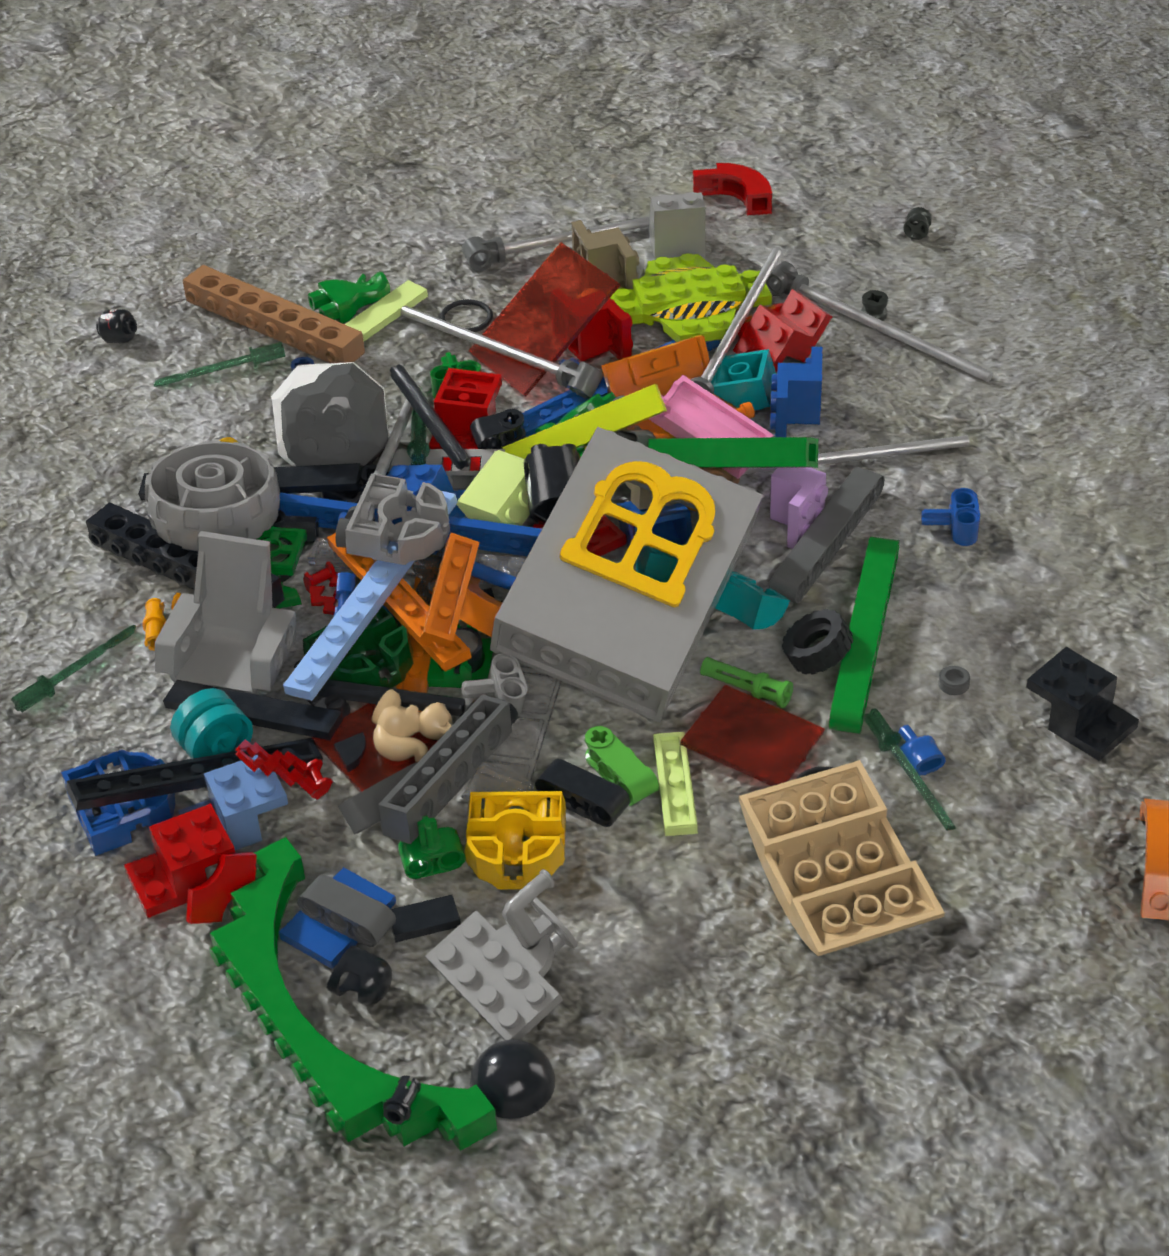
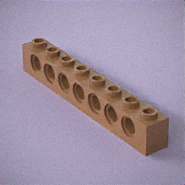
M202 265L183 279L186 301L326 362H355L365 353L362 331L213 268Z

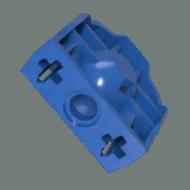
M122 749L61 772L66 788L68 780L105 774L103 770L108 769L107 764L112 763L113 766L119 765L121 771L165 763L163 760L156 759L145 752H127ZM67 792L95 856L132 843L131 831L136 830L137 824L141 823L142 827L147 826L149 830V826L173 818L176 806L175 793L101 806L102 814L94 817L91 808L76 811ZM133 807L136 812L129 814L128 809Z

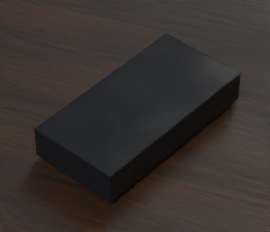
M453 895L391 909L396 917V923L391 927L395 943L454 929L461 924Z

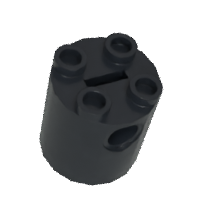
M537 444L531 447V453L523 461L530 517L537 523L545 525L580 460V454L577 452L574 444L550 447L545 444Z

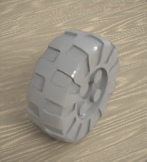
M207 441L175 449L167 456L158 459L151 466V472L149 475H146L145 504L151 526L157 530L159 537L169 544L174 543L182 546V549L199 551L198 535L200 531L250 539L261 537L262 533L265 530H269L278 517L280 489L275 468L271 460L263 452L257 451L249 445L237 442Z

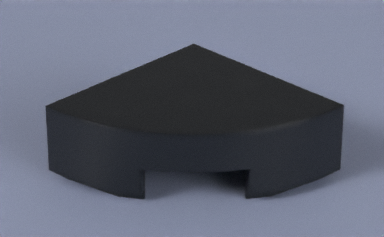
M363 732L334 744L335 751L347 772L359 766L360 760L367 749Z

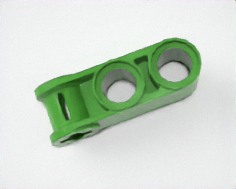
M595 726L586 732L585 743L588 746L585 753L586 762L602 778L619 785L628 793L631 799L629 806L659 790V782L654 772L648 766H645L636 757L635 753L629 747H626L610 729L603 726Z

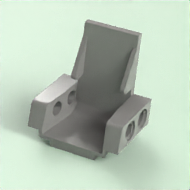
M200 531L198 535L199 551L194 595L185 593L180 595L155 641V672L170 674L173 682L182 680L255 695L258 689L271 691L296 640L295 611L272 608L270 542Z

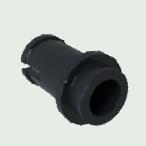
M410 1076L400 1077L392 1097L387 1099L383 1105L384 1117L389 1122L402 1124L410 1118L412 1114L410 1108L421 1090V1084L417 1079L413 1078L408 1088L406 1085Z

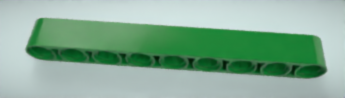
M872 536L869 538L849 626L853 634V643L851 644L850 651L846 653L841 662L830 711L829 730L861 734L894 580L900 540Z

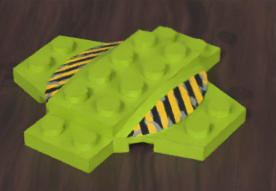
M686 253L679 257H659L656 260L648 261L644 276L640 279L632 280L633 289L620 288L613 292H607V296L613 299L624 312L629 313L633 324L645 323L652 326L654 321L660 322L663 325V331L676 342L698 335H703L705 341L723 339L736 316V311L738 312L760 271L747 270L738 274L734 265H719L716 268L699 254ZM766 283L753 307L772 305V294Z

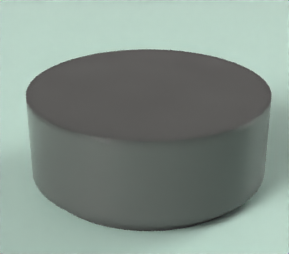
M959 666L945 667L939 673V688L949 695H961L969 689L970 674L966 669Z

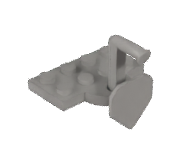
M544 869L505 904L502 916L507 922L506 925L495 930L475 910L425 956L503 1040H521L563 1001L560 994L543 977L551 968L554 954L565 944L574 949L578 946V943L566 926L537 898L545 889L554 887V880L551 874ZM529 903L540 915L535 922L531 921L524 910Z

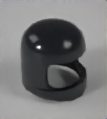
M350 946L330 975L327 982V990L337 996H342L347 991H354L358 993V1002L360 1004L373 1005L380 1002L387 994L392 981V969L385 959L356 946ZM349 972L345 981L339 986L342 974Z

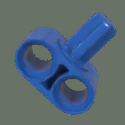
M969 488L954 490L951 494L949 509H924L921 512L922 525H949L952 539L956 544L961 546L975 544L978 541L980 523L977 494Z

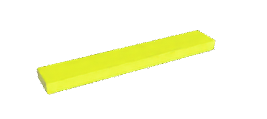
M653 384L502 448L505 449L506 453L523 459L531 453V447L537 444H545L548 447L574 444L576 448H579L589 443L597 427L618 432L664 413L667 409L658 385Z

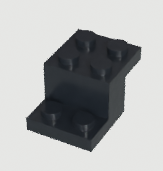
M1067 646L1027 679V689L1052 703L1048 730L1098 761L1102 760L1138 728V718L1113 704L1118 677Z

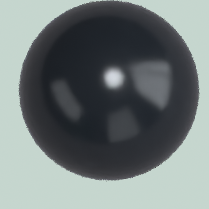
M503 1040L488 1047L477 1058L470 1076V1087L475 1084L479 1087L495 1108L496 1117L516 1119L529 1116L539 1111L548 1103L555 1089V1074L548 1057L535 1045L522 1040Z

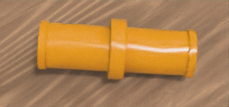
M151 598L146 602V616L142 622L143 630L145 631V647L149 646L148 649L155 651V641L166 623L164 617L165 605L159 598Z

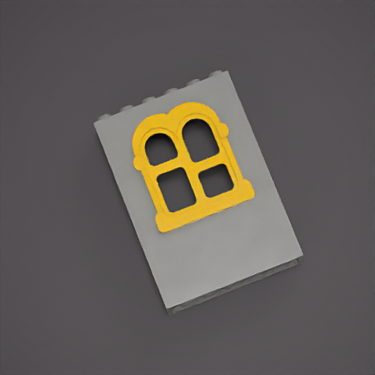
M597 427L495 616L490 650L498 654L508 653L513 655L521 664L657 722H661L753 530L763 495L751 488L728 481L722 476H716L704 471L695 465L677 460L669 454L660 453L648 448L640 442L631 441L617 435L613 431ZM627 481L652 492V503L644 515L634 513L612 503L611 499L620 484ZM672 500L693 508L699 513V520L686 545H678L652 532V528L662 508ZM604 515L637 527V532L622 561L619 563L590 553L586 549ZM644 546H650L678 559V563L668 582L657 581L633 569Z

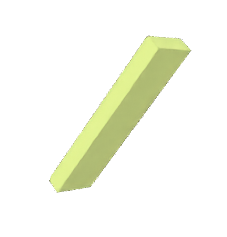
M407 280L345 325L362 331L363 341H366L400 317L403 306L412 308L428 297L427 289Z
M685 732L653 734L665 836L698 834Z

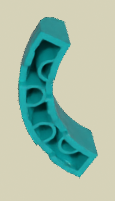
M646 545L642 548L637 558L636 572L665 583L669 581L678 563V559ZM733 571L715 609L740 620L752 630L765 629L774 625L783 617L790 600L772 588L763 591L762 587L755 585L756 581Z

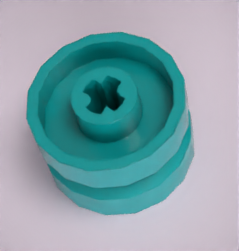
M215 688L201 690L189 696L174 713L170 725L172 737L191 759L236 751V748L245 739L250 743L253 735L250 719L223 690Z

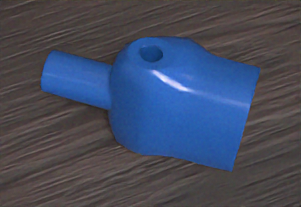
M904 725L900 728L899 733L906 743L900 746L899 753L917 775L932 773L945 764V756L939 750L932 736L924 735L917 737L909 725Z

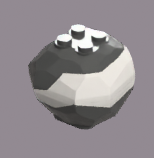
M354 362L298 365L271 396L278 454L291 466L360 463L363 468L364 466L371 465L384 451L389 439L384 387Z

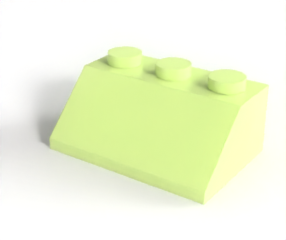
M500 450L495 451L458 499L456 505L468 519L522 526L530 515L523 464L524 459Z

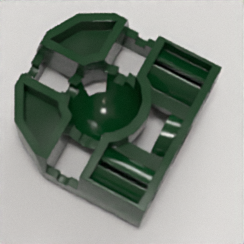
M381 606L329 679L393 688L403 682L407 672L413 665V648L407 629L403 625L399 627L394 617ZM327 626L303 639L304 656L315 643V639H318ZM374 650L376 655H366L365 651ZM384 668L390 672L391 678L388 680L386 677H380L379 672Z

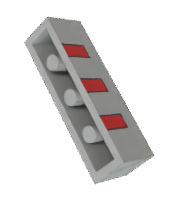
M396 449L391 461L390 470L392 466L442 464L453 490H465L493 453L497 450L505 452V449H464L470 457V465L462 470L455 467L443 449Z

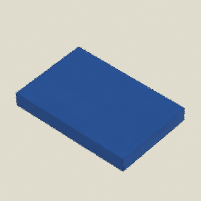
M344 867L333 877V879L385 904L390 909L396 904L395 895ZM301 910L279 931L282 941L331 969L337 965L350 946H355L358 943L308 917Z

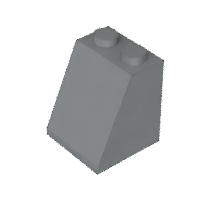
M688 192L679 195L663 194L651 197L649 236L654 260L659 257H679L686 253L699 254L705 258V203L702 193Z

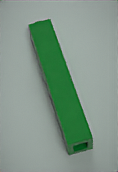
M819 438L649 439L648 448L660 453L669 454L677 460L699 468H818Z

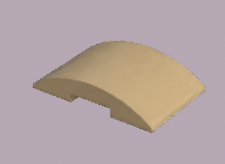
M860 760L739 796V802L749 834L768 881L792 926L804 943L817 956L944 917L945 912L916 860L910 861L886 818L887 808Z

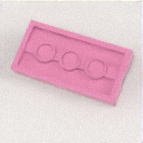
M684 375L673 383L666 396H662L667 411L649 418V420L676 438H762L774 436ZM749 468L722 469L739 479Z

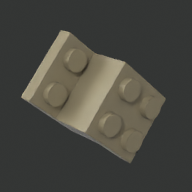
M581 220L571 222L573 265L587 289H596L598 291L616 286L633 289L632 280L639 279L636 272V266L639 265V256L636 250H632L629 238L623 235L620 228L591 233V230L586 229Z

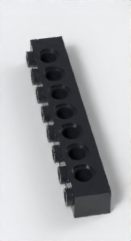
M109 502L86 520L89 539L95 546L102 547L117 556L124 557L139 566L146 567L158 575L168 577L180 585H185L195 590L198 551L182 549V546L167 543L158 536L157 530L152 528L149 519ZM271 573L272 608H276L285 598L280 577Z

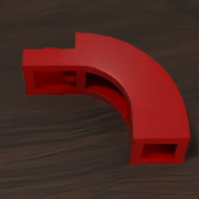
M716 163V169L693 170L694 193H702L703 196L729 195L736 197L744 203L747 216L772 214L771 185L766 177L758 171L733 163Z

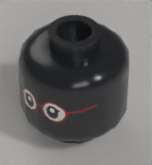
M126 309L105 310L100 315L96 323V330L99 336L107 343H127L133 339L137 331V322L131 312Z

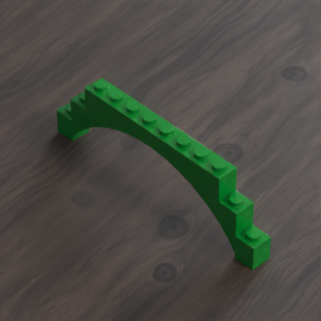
M286 837L254 852V854H257L255 881L231 892L233 907L230 908V913L234 921L210 933L213 947L209 949L214 963L218 967L223 965L225 968V975L233 989L239 988L242 992L241 998L247 1010L257 1013V1020L266 1036L271 1034L274 1037V1045L281 1058L285 1059L288 1057L292 1063L291 1069L299 1083L305 1081L309 1087L308 1093L317 1108L322 1106L327 1112L325 1116L331 1129L335 1133L340 1131L346 1141L350 1142L383 1124L390 1137L396 1135L405 1147L439 1128L446 1141L452 1140L460 1151L497 1131L495 1108L476 1084L468 1089L438 1087L420 1083L421 1090L410 1108L412 1114L408 1120L402 1124H394L384 1117L383 1105L387 1099L392 1097L400 1078L383 1073L357 1061L323 1037L295 1005L285 987L278 968L279 931L284 913L297 883L305 879L302 857ZM408 1081L406 1085L408 1088L412 1081Z

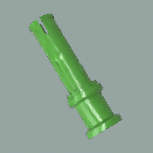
M706 657L703 660L700 668L701 675L749 691L755 699L760 700L764 698L773 701L780 708L787 706L793 693V683L791 681L781 682L770 678L768 673L760 672L754 674L710 657ZM724 671V672L730 673V674H732V675L738 676V677H740V679H737V678H734V677H732V676L723 674L722 672Z

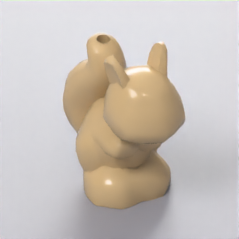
M393 689L388 690L378 702L372 715V722L377 725L374 730L373 741L379 754L392 761H403L415 756V761L419 762L428 752V749L422 741L410 737L416 732H420L429 739L439 740L452 727L453 723L452 716L445 704L439 702L430 704L420 713L418 712L419 708L415 705H410L408 708L401 706L399 693Z

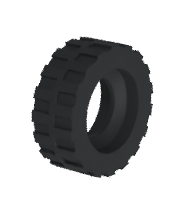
M823 609L806 614L803 618L793 623L794 625L786 631L787 633L783 637L782 644L783 652L796 671L806 675L817 674L818 672L826 671L830 667H834L840 660H843L846 653L851 649L853 634L840 613H837L835 610ZM827 635L819 644L808 648L815 640Z

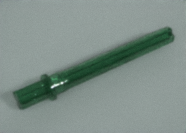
M414 409L411 414V441L407 446V453L411 458V465L426 464V457L430 452L429 444L426 442L427 426Z

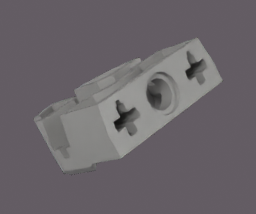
M371 473L345 530L347 554L406 565L410 561L425 559L435 551L441 550L450 532L448 508L443 492L432 484L423 482L417 496H415L413 491L407 489L406 479ZM407 506L412 507L411 511H407ZM375 508L378 509V522L373 521ZM402 517V522L395 525L392 523V520ZM390 540L398 543V551L393 550L392 554L388 553V549H386Z

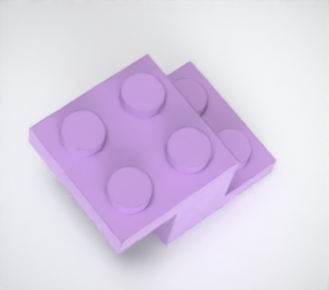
M777 468L771 475L770 519L788 525V548H794L825 507L828 487L826 486V473L812 468Z

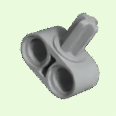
M508 653L497 654L492 660L488 679L462 682L463 697L477 698L483 694L505 700L516 708L518 716L521 714L528 690L519 661L513 655Z

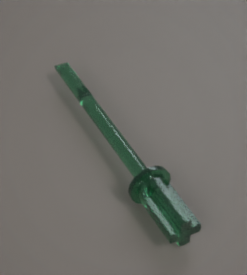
M282 341L255 349L248 347L250 353L248 355L192 369L186 373L159 378L153 382V385L157 387L179 382L185 378H193L252 362L254 368H256L257 364L286 357Z
M136 625L124 629L109 639L107 643L98 646L48 679L43 675L38 676L35 683L11 698L14 708L23 713L45 697H53L55 695V685L103 655L108 649L115 647L133 635Z
M873 708L870 713L864 714V721L879 741V749L892 752L947 831L955 830L956 827L898 746L902 738L900 733L891 729L877 708Z

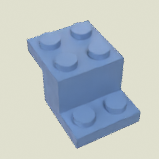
M258 755L254 756V757L251 758V759H253V760L255 761V759L258 757ZM238 761L204 773L209 800L179 810V815L211 803L235 850L262 841L257 815L287 805L288 799L274 771L267 777L260 768L253 772L243 761Z

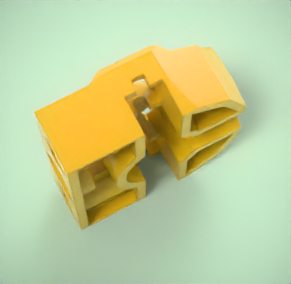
M562 791L470 792L465 856L468 866L472 868L479 879L494 885L500 890L522 889L537 877L542 869L547 870L552 876L558 867L563 865L565 861L566 802ZM482 798H485V806H484V809H482V807H481V806H482ZM547 798H550V809H547ZM512 806H520V807H523L524 810H522V809H509V807H512ZM524 836L528 837L529 840L523 842ZM505 864L509 866L522 865L523 876H517L516 880H510V876H504Z

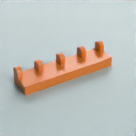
M450 533L445 545L429 610L425 618L423 632L420 636L419 643L421 645L430 646L432 642L451 647L480 542Z

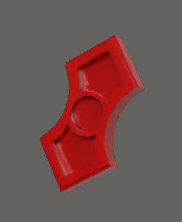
M252 852L221 854L217 868L211 877L200 885L188 888L186 922L190 924L222 922L224 911L232 899L231 892L255 881L257 854Z

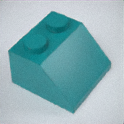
M769 349L725 356L711 381L714 387V395L738 408L746 402H751L754 410L770 407L772 374H776Z

